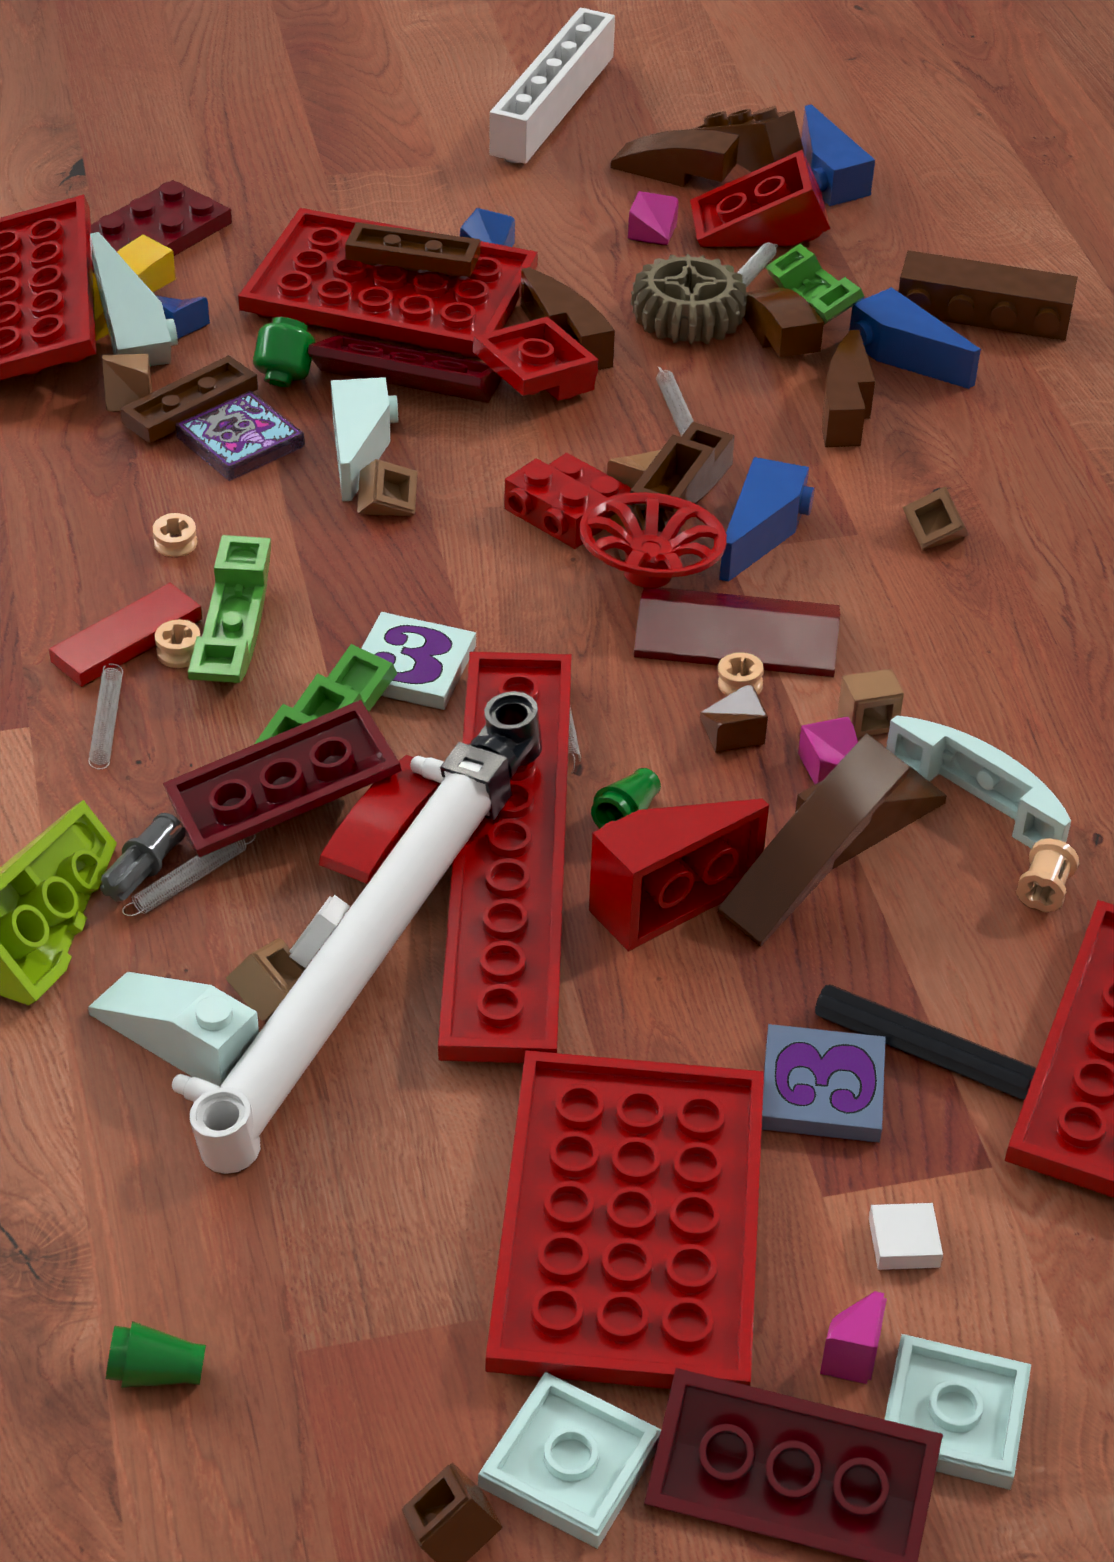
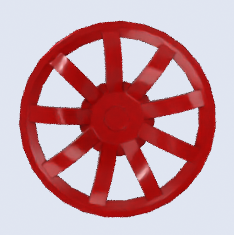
M624 493L602 499L590 506L583 514L579 528L580 538L584 546L594 557L609 566L624 571V576L630 583L643 588L663 587L670 583L674 577L689 576L702 572L717 563L722 558L726 549V532L723 525L713 514L693 502L660 493ZM646 504L645 530H641L636 517L627 505ZM659 505L678 509L668 521L663 531L659 532ZM608 510L614 511L623 522L625 529L612 519L599 516ZM692 517H696L705 524L694 526L677 536L680 528ZM592 529H605L612 535L595 541L592 536ZM700 537H709L714 539V547L711 550L700 543L690 542ZM611 548L621 549L626 556L625 562L612 557L605 551ZM694 554L703 560L683 567L679 557L681 555Z

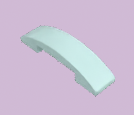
M898 715L890 721L886 748L925 779L931 781L940 774L1015 820L1012 837L1031 849L1034 843L1041 839L1052 838L1066 843L1071 824L1068 813L1053 792L1018 761L992 745L948 726Z

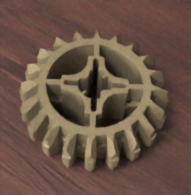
M688 253L685 257H676L671 254L668 260L657 258L654 264L643 265L642 272L636 274V279L633 283L631 305L636 316V323L644 325L645 332H656L657 339L671 338L674 344L678 341H688L690 345H692L693 341H702L705 344H709L711 338L724 340L726 333L736 332L737 325L742 324L746 313L748 293L746 292V284L743 283L742 275L734 272V268L731 265H721L720 259L707 260L705 255L698 258L691 257Z

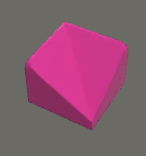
M639 191L629 212L628 238L668 245L677 225L678 198Z
M849 717L801 726L798 754L815 785L823 781L858 743L854 726Z
M874 1291L832 1319L825 1341L820 1374L867 1384L868 1380L872 1379L887 1298H884V1293Z

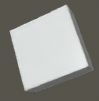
M336 895L330 896L289 952L291 954L289 957L306 968L350 906Z
M933 1203L871 1205L869 1223L878 1270L940 1268L943 1252Z

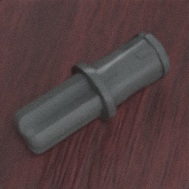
M160 813L138 838L127 840L122 847V855L102 875L101 892L105 896H110L114 901L121 902L126 900L146 877L158 874L162 868V860L185 837L184 827L178 828L173 835H169L181 823L179 819L169 813Z

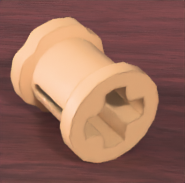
M1052 838L1041 839L1034 843L1029 853L1031 865L1029 870L1020 876L1016 893L1019 899L1028 907L1043 912H1050L1061 908L1066 894L1065 883L1068 878L1075 874L1079 866V857L1069 844L1061 840Z

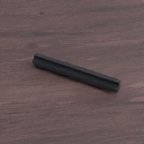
M831 984L824 986L816 1001L815 1013L823 1019L860 1034L886 1037L885 1044L1018 1099L1025 1100L1036 1070L1034 1066Z

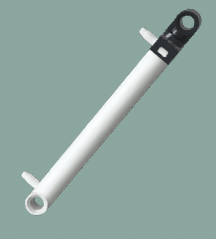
M516 691L504 692L494 696L484 709L485 726L469 745L458 742L445 761L415 756L411 760L410 768L412 772L421 774L424 778L441 784L226 1079L219 1086L195 1076L189 1077L179 1074L174 1077L172 1081L173 1091L184 1095L185 1099L194 1102L190 1110V1123L200 1156L208 1168L218 1173H235L249 1167L257 1159L261 1150L259 1137L261 1132L484 817L495 820L512 796L510 780L518 767L525 766L540 756L542 740L537 702L532 696Z

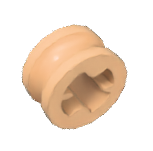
M170 513L158 518L152 526L155 549L162 555L180 557L195 550L197 546L196 525L191 517L180 513ZM179 534V537H171V535Z
M180 619L170 620L160 625L154 634L158 660L163 665L171 668L188 667L196 637H201L197 625L188 620Z
M733 653L726 655L720 660L718 664V687L722 693L728 696L738 689L752 684L757 694H760L763 689V663L758 657L748 653Z

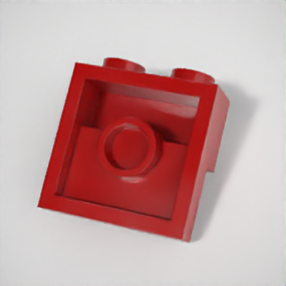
M548 316L474 336L473 353L522 396L533 395L546 390L559 401L570 399L595 389L599 359Z
M566 452L550 464L535 458L505 478L504 509L573 549H577L583 544L579 528L582 516L587 509L596 502L610 496L631 493L632 488ZM608 510L599 517L610 518L615 512ZM592 529V536L594 537L604 529Z

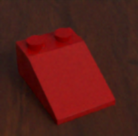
M803 150L690 200L697 241L700 247L762 246L767 242L773 245L778 244V246H794L801 242L813 241L821 236L823 232L831 229L820 187Z
M763 798L642 809L617 821L606 823L599 830L592 832L589 912L629 952L719 905L726 899L764 851L769 804Z

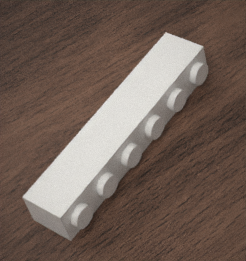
M581 7L490 111L489 155L504 158L510 163L526 164L613 58L615 15Z

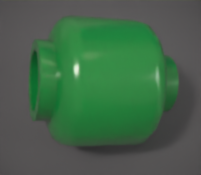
M275 317L272 323L261 326L253 356V365L259 372L265 374V382L278 387H290L292 381L303 380L308 376L312 358L308 355V349L310 344L315 343V338L307 331L308 326L291 318Z

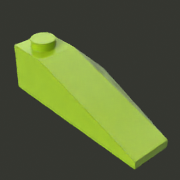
M84 800L73 806L0 867V996L31 1005L68 968L72 958L68 951L74 936L83 930L87 917L83 915L91 894L97 891L101 885L102 875L106 872L117 844Z

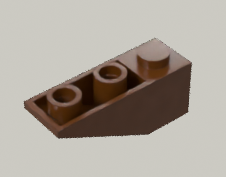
M776 106L760 109L753 114L751 109H744L731 113L728 117L726 111L716 112L703 117L705 124L693 128L696 130H712L739 135L737 164L750 172L800 150L804 152L795 112H778Z

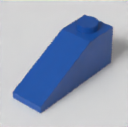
M812 104L806 105L804 108L801 141L806 159L820 187L823 200L829 206H834L871 196L875 159Z
M892 287L867 297L852 306L849 331L859 330L866 354L876 361L967 389L975 386L981 349Z
M753 457L726 531V549L721 558L719 580L728 582L793 535L796 532L801 514L810 515L815 488L807 486L809 467Z

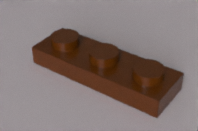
M356 222L345 244L346 260L360 261L366 265L382 264L402 267L408 271L424 270L438 272L450 277H471L481 254V239Z
M228 355L120 408L122 424L150 444L182 428L179 425L180 423L258 390L257 374ZM217 408V409H215V410H213V411H211V412H208V413H206V414H204V415H202V416H199L198 418L201 419V418H203L204 416H206V415H208V414H210V413H212V412L218 410L219 408ZM196 419L190 420V421H188V422H186V423H184V424H182V425H183V426H186L187 423H189V422H191V421H195Z

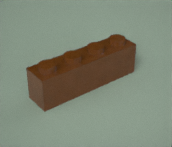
M908 250L900 276L898 292L940 321L1066 341L1078 276Z

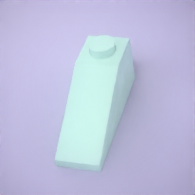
M99 232L90 233L91 261L114 355L148 354L150 366L171 363V346L178 345L177 331L173 318H165L162 302Z
M386 377L331 380L332 416L342 501H352L359 490L360 470L375 459L379 460L390 443V423H398L397 396H388Z
M126 972L88 1006L89 1015L191 1077L195 1076L219 1086L259 1033L257 1011L214 986L146 974Z

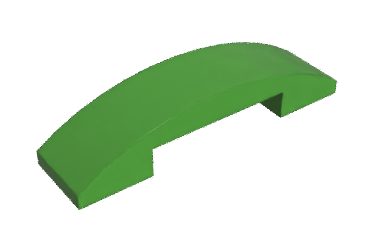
M798 244L765 266L775 283L779 287L793 290L801 295L816 310L824 321V325L865 297L861 288L846 277L838 281L822 269L815 254L801 244Z
M222 535L214 565L215 586L202 637H196L188 669V678L190 680L240 683L246 675L255 649L262 618L270 564L271 538Z

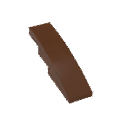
M866 733L779 831L722 902L718 912L761 947L833 869L834 861L866 828L874 811L908 776L910 766Z

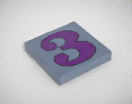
M768 1024L764 1063L762 1130L880 1143L883 1121L886 1037Z

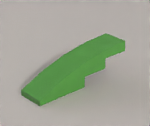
M351 644L328 677L317 673L293 708L285 704L281 705L254 744L359 700L363 702L369 712L397 675L393 663Z

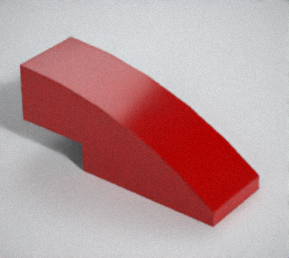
M405 755L399 760L401 772L373 783L353 806L322 851L319 865L368 884L441 783L426 779L421 774L412 772L410 763L414 757Z

